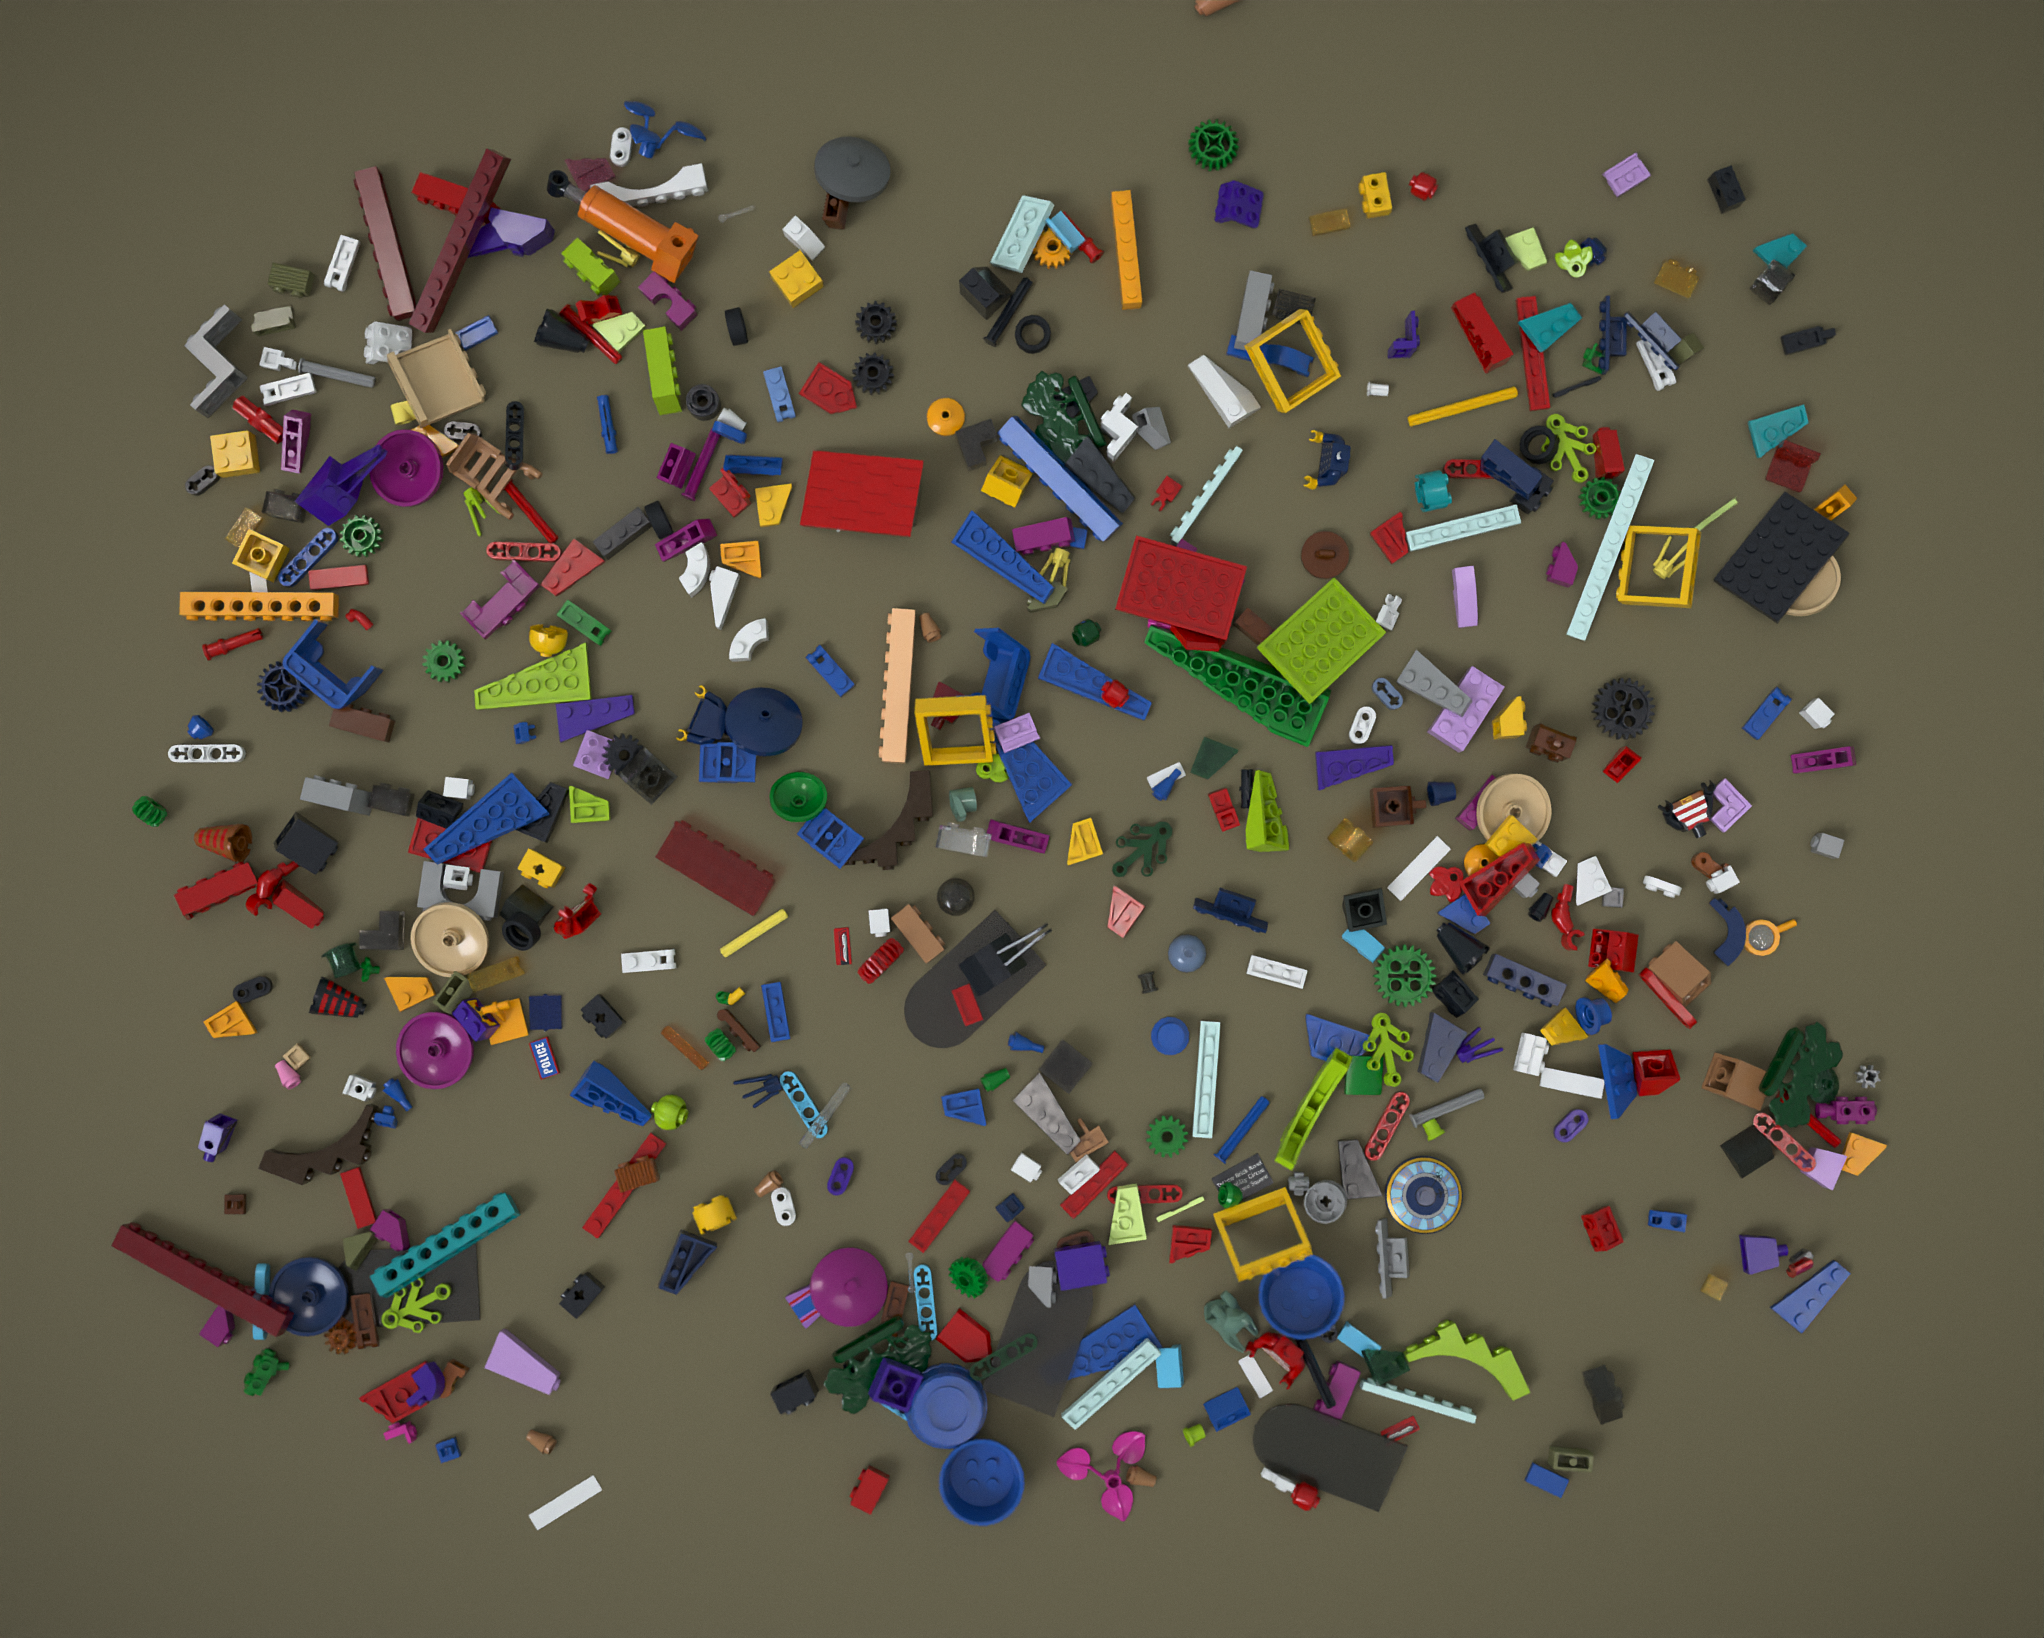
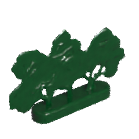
M1040 371L1036 375V381L1029 383L1027 394L1024 396L1021 404L1030 414L1043 417V424L1037 426L1035 434L1064 464L1079 447L1078 444L1083 442L1088 435L1093 439L1097 448L1106 446L1105 438L1077 375L1068 379L1072 391L1071 395H1068L1061 390L1063 386L1061 374L1055 372L1048 375L1044 371ZM1058 388L1060 391L1056 392L1054 389ZM1053 395H1061V398H1065V400L1057 401L1053 398ZM1076 401L1081 415L1075 418L1069 417L1066 412L1068 402ZM1084 419L1090 432L1088 435H1079L1078 421Z
M1819 1022L1806 1026L1805 1044H1802L1804 1033L1800 1029L1794 1027L1785 1034L1759 1085V1091L1768 1097L1774 1095L1778 1089L1780 1090L1779 1097L1772 1099L1769 1104L1770 1111L1775 1115L1776 1125L1783 1126L1786 1124L1792 1128L1808 1124L1810 1122L1808 1095L1811 1094L1814 1098H1817L1822 1093L1826 1095L1833 1093V1082L1827 1074V1070L1837 1067L1843 1057V1053L1838 1042H1826V1028ZM1805 1047L1809 1048V1052L1804 1050ZM1798 1051L1801 1056L1800 1060L1795 1064H1791ZM1790 1068L1794 1073L1791 1082L1784 1084L1782 1081ZM1784 1088L1788 1091V1100H1786L1783 1095V1093H1785V1091L1783 1090Z
M901 1316L890 1318L840 1347L832 1354V1357L838 1364L848 1360L850 1362L847 1368H832L829 1370L827 1379L824 1381L826 1389L831 1394H843L842 1410L849 1411L851 1414H857L867 1406V1401L870 1397L868 1392L883 1357L916 1368L921 1373L926 1371L928 1359L931 1357L932 1352L929 1345L932 1340L931 1333L922 1332L917 1325L912 1324L906 1328L903 1337H894L892 1334L903 1328L904 1321ZM906 1337H907V1338L909 1339V1341H908V1342H907V1341H904L903 1338H906ZM886 1338L889 1342L888 1349L882 1354L875 1353L872 1346ZM900 1341L904 1343L905 1348L896 1347L894 1342L899 1343ZM891 1346L894 1347V1350L892 1352L890 1351ZM868 1349L869 1355L865 1358L864 1362L860 1363L854 1359V1356ZM852 1367L855 1369L854 1373L851 1372Z

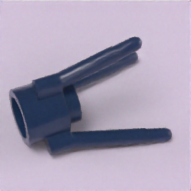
M772 1074L762 1077L734 1081L733 1084L765 1081L763 1082L764 1087L742 1096L743 1099H746L766 1090L769 1094L753 1105V1108H756L772 1096L779 1094L778 1091L782 1089L777 1075L772 1077Z

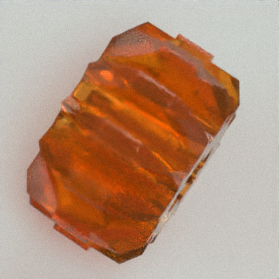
M343 1321L341 1324L338 1322L328 1330L329 1333L324 1334V1337L329 1339L325 1342V1345H331L329 1348L330 1352L335 1349L337 1355L341 1352L347 1354L349 1349L353 1350L355 1348L354 1343L357 1340L354 1335L356 1333L351 1330L354 1324L347 1327V1321ZM343 1335L344 1339L339 1340L338 1336Z

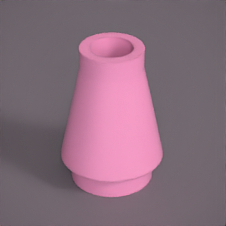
M285 1060L275 1065L282 1085L287 1090L293 1089L301 1083L300 1075Z

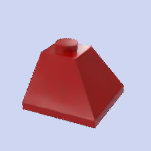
M1671 1049L1632 1052L1633 1072L1639 1096L1659 1095L1680 1081L1681 1078Z

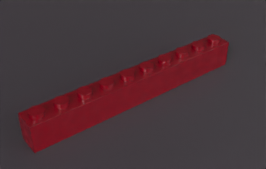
M486 148L410 319L409 324L424 333H434L510 164L511 159L496 150Z
M131 1222L121 1225L111 1245L112 1247L274 1337L285 1333L294 1315L288 1306L275 1303L270 1296L257 1293L256 1289L251 1286H244L239 1283V1279L226 1276L221 1269L206 1265V1261L190 1256V1252L177 1249L170 1241L157 1238V1234L141 1229V1225Z

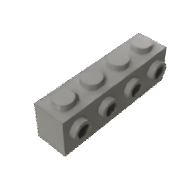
M1255 271L1249 272L1234 348L1246 350L1244 345L1260 336L1262 329L1266 328L1268 318L1264 316L1265 311H1269L1271 300H1268V295L1272 294L1274 283L1271 282L1272 275Z

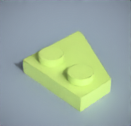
M633 312L593 324V327L618 352L622 351L646 328Z

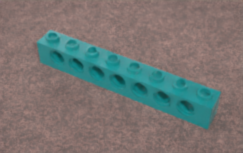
M507 1193L495 1195L489 1203L477 1206L476 1211L461 1216L458 1222L445 1226L439 1234L427 1237L425 1239L426 1242L411 1247L405 1255L393 1258L391 1260L392 1263L377 1268L370 1278L380 1297H390L519 1217L521 1214L511 1195ZM495 1208H498V1215L496 1217H493V1210ZM479 1218H481L482 1223L478 1228H476L475 1223ZM464 1229V1236L459 1238V1231ZM447 1239L448 1245L443 1249L442 1242ZM430 1249L431 1256L426 1259L425 1253ZM411 1260H414V1266L409 1270L408 1264ZM396 1270L397 1277L392 1280L391 1275Z

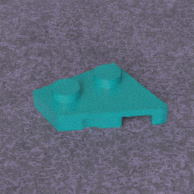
M1792 233L1757 246L1753 252L1780 275L1807 245Z

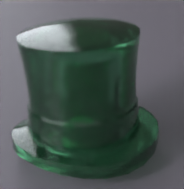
M356 942L338 945L321 955V958H327L334 979L347 976L362 968L353 946L357 945Z

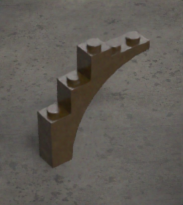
M929 770L910 771V787L907 800L896 822L881 838L866 847L856 850L844 866L855 865V861H863V864L875 863L874 860H878V867H883V870H894V866H898L897 843H900V846L912 845V842L916 841L914 819L918 818V822L929 821V817H933Z
M374 1104L366 1105L359 1120L352 1129L339 1141L325 1149L302 1154L285 1153L274 1149L265 1150L258 1169L304 1185L312 1180L314 1176L313 1169L333 1175L340 1171L343 1165L341 1159L357 1165L368 1162L372 1151H370L372 1145L365 1143V1141H368L372 1132L370 1127L372 1122L375 1123L374 1116L375 1113H379L377 1112L379 1106Z

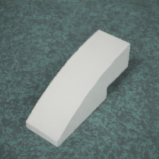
M1544 1067L1539 1086L1602 1099L1604 1079Z

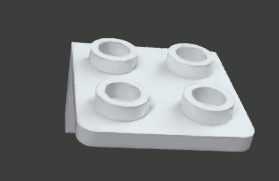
M376 321L370 324L365 330L367 346L364 348V357H366V363L374 365L378 361L387 362L388 353L394 351L395 355L411 349L412 329Z

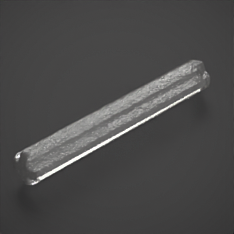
M843 1083L801 1138L799 1144L806 1149L810 1146L851 1091V1087L847 1083Z

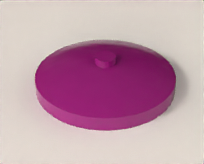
M396 430L384 436L376 444L382 446V449H386L387 455L369 472L374 489L385 501L397 506L413 507L425 503L437 492L443 478V459L438 447L429 437L413 430Z
M440 1011L426 1012L412 1018L402 1028L396 1042V1058L400 1069L411 1082L427 1089H442L457 1083L470 1069L474 1057L472 1037L453 1015Z
M842 1248L828 1253L818 1262L810 1279V1296L815 1309L825 1320L837 1326L854 1327L870 1321L881 1310L887 1296L888 1285L883 1267L874 1256L858 1248Z

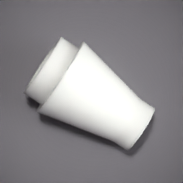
M724 408L717 421L740 431H743L747 424L730 408L729 410Z

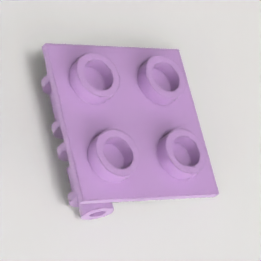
M586 730L573 766L609 779L611 771L608 770L609 765L603 763L606 758L602 757V754L606 752L603 746H608L607 740L612 741V739Z

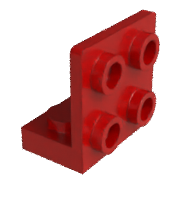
M721 468L720 472L723 476L709 490L735 518L751 504L749 500L751 496L742 484L737 485L738 481L730 470L725 471Z

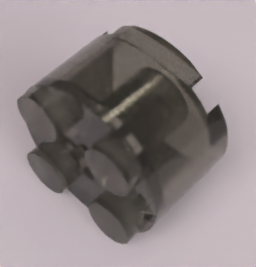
M1773 259L1764 273L1757 277L1750 289L1768 305H1771L1796 274L1779 261Z

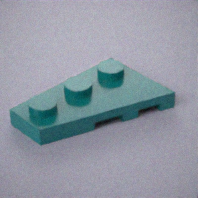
M1572 303L1521 320L1518 324L1541 353L1582 319V316Z
M1804 404L1747 422L1757 458L1765 455L1770 449L1776 447L1784 439L1809 423Z

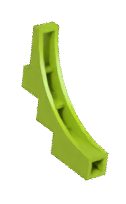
M1338 1048L1334 1049L1315 1075L1311 1087L1300 1101L1294 1117L1285 1127L1274 1161L1290 1170L1293 1169L1314 1123L1334 1089L1349 1069L1353 1057Z
M1444 1320L1438 1323V1327L1434 1328L1437 1336H1428L1424 1339V1342L1418 1345L1417 1343L1411 1344L1406 1347L1407 1350L1403 1351L1408 1362L1436 1355L1456 1356L1470 1360L1493 1374L1512 1401L1530 1393L1515 1358L1508 1347L1500 1346L1495 1348L1493 1353H1490L1483 1336L1476 1333L1467 1335L1465 1337L1466 1340L1463 1341L1456 1324L1452 1320Z

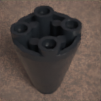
M547 308L543 321L536 332L534 342L543 347L584 353L590 339L586 338L583 332L555 310Z

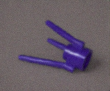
M1478 1027L1462 1041L1456 1054L1462 1063H1469L1475 1059L1501 1052L1503 1048L1474 1055L1475 1051L1495 1041V1038H1491L1473 1048L1469 1044L1466 1045L1481 1030Z

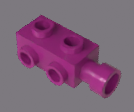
M1836 1097L1835 1101H1830L1831 1105L1826 1103H1816L1815 1115L1817 1118L1831 1116V1120H1835L1837 1124H1849V1121H1855L1856 1124H1868V1121H1875L1877 1114L1874 1101L1867 1100V1097H1855V1100H1848V1097Z

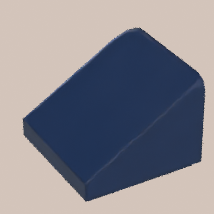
M1014 1193L995 1207L1006 1222L1011 1221L1025 1209Z

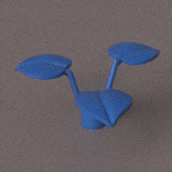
M624 102V106L630 112L645 118V127L637 124H631L630 126L632 138L635 144L641 143L639 153L644 157L653 158L656 148L660 149L661 144L674 130L681 134L706 141V137L697 127L682 121H676L675 125L660 139L656 133L648 130L649 116L655 117L654 110L641 102Z

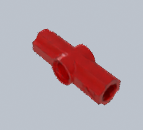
M243 395L234 401L232 408L242 417L246 418L250 425L259 432H263L276 444L282 442L283 427L276 423L272 416L260 407L255 406Z

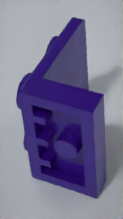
M1415 310L1410 311L1405 319L1406 338H1398L1396 341H1393L1387 351L1388 359L1411 358L1413 353L1416 352V348L1419 347L1420 338L1419 335H1416L1419 319L1418 316H1415Z

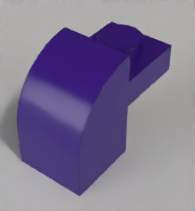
M435 1361L425 1364L412 1375L420 1389L409 1397L406 1402L410 1407L415 1405L420 1407L427 1401L438 1399L441 1396L445 1387V1379Z

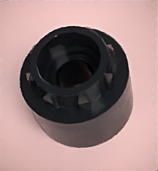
M699 384L692 387L687 393L686 405L696 419L708 421L718 415L721 409V401L717 392L711 386ZM707 399L708 404L706 406H699L700 400Z

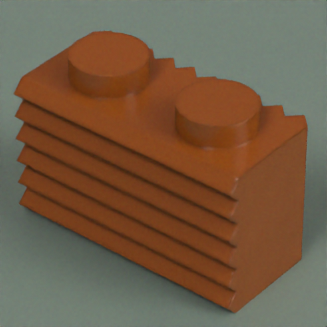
M648 1155L637 1158V1163L630 1164L627 1161L618 1164L619 1168L614 1170L621 1193L660 1180L654 1157L648 1158Z

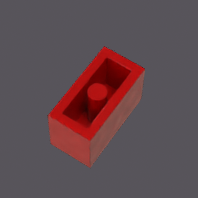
M868 1465L866 1470L862 1469L858 1477L860 1483L858 1487H853L849 1495L852 1498L850 1505L871 1515L890 1475L871 1465Z

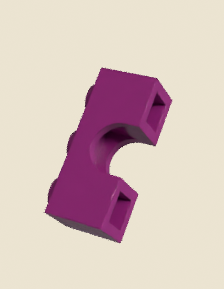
M653 271L638 288L654 305L661 299H670L672 305L665 314L682 331L697 316L694 310L696 306L688 299L685 301L681 297L683 294L675 286L671 288L667 284L669 282L668 279Z

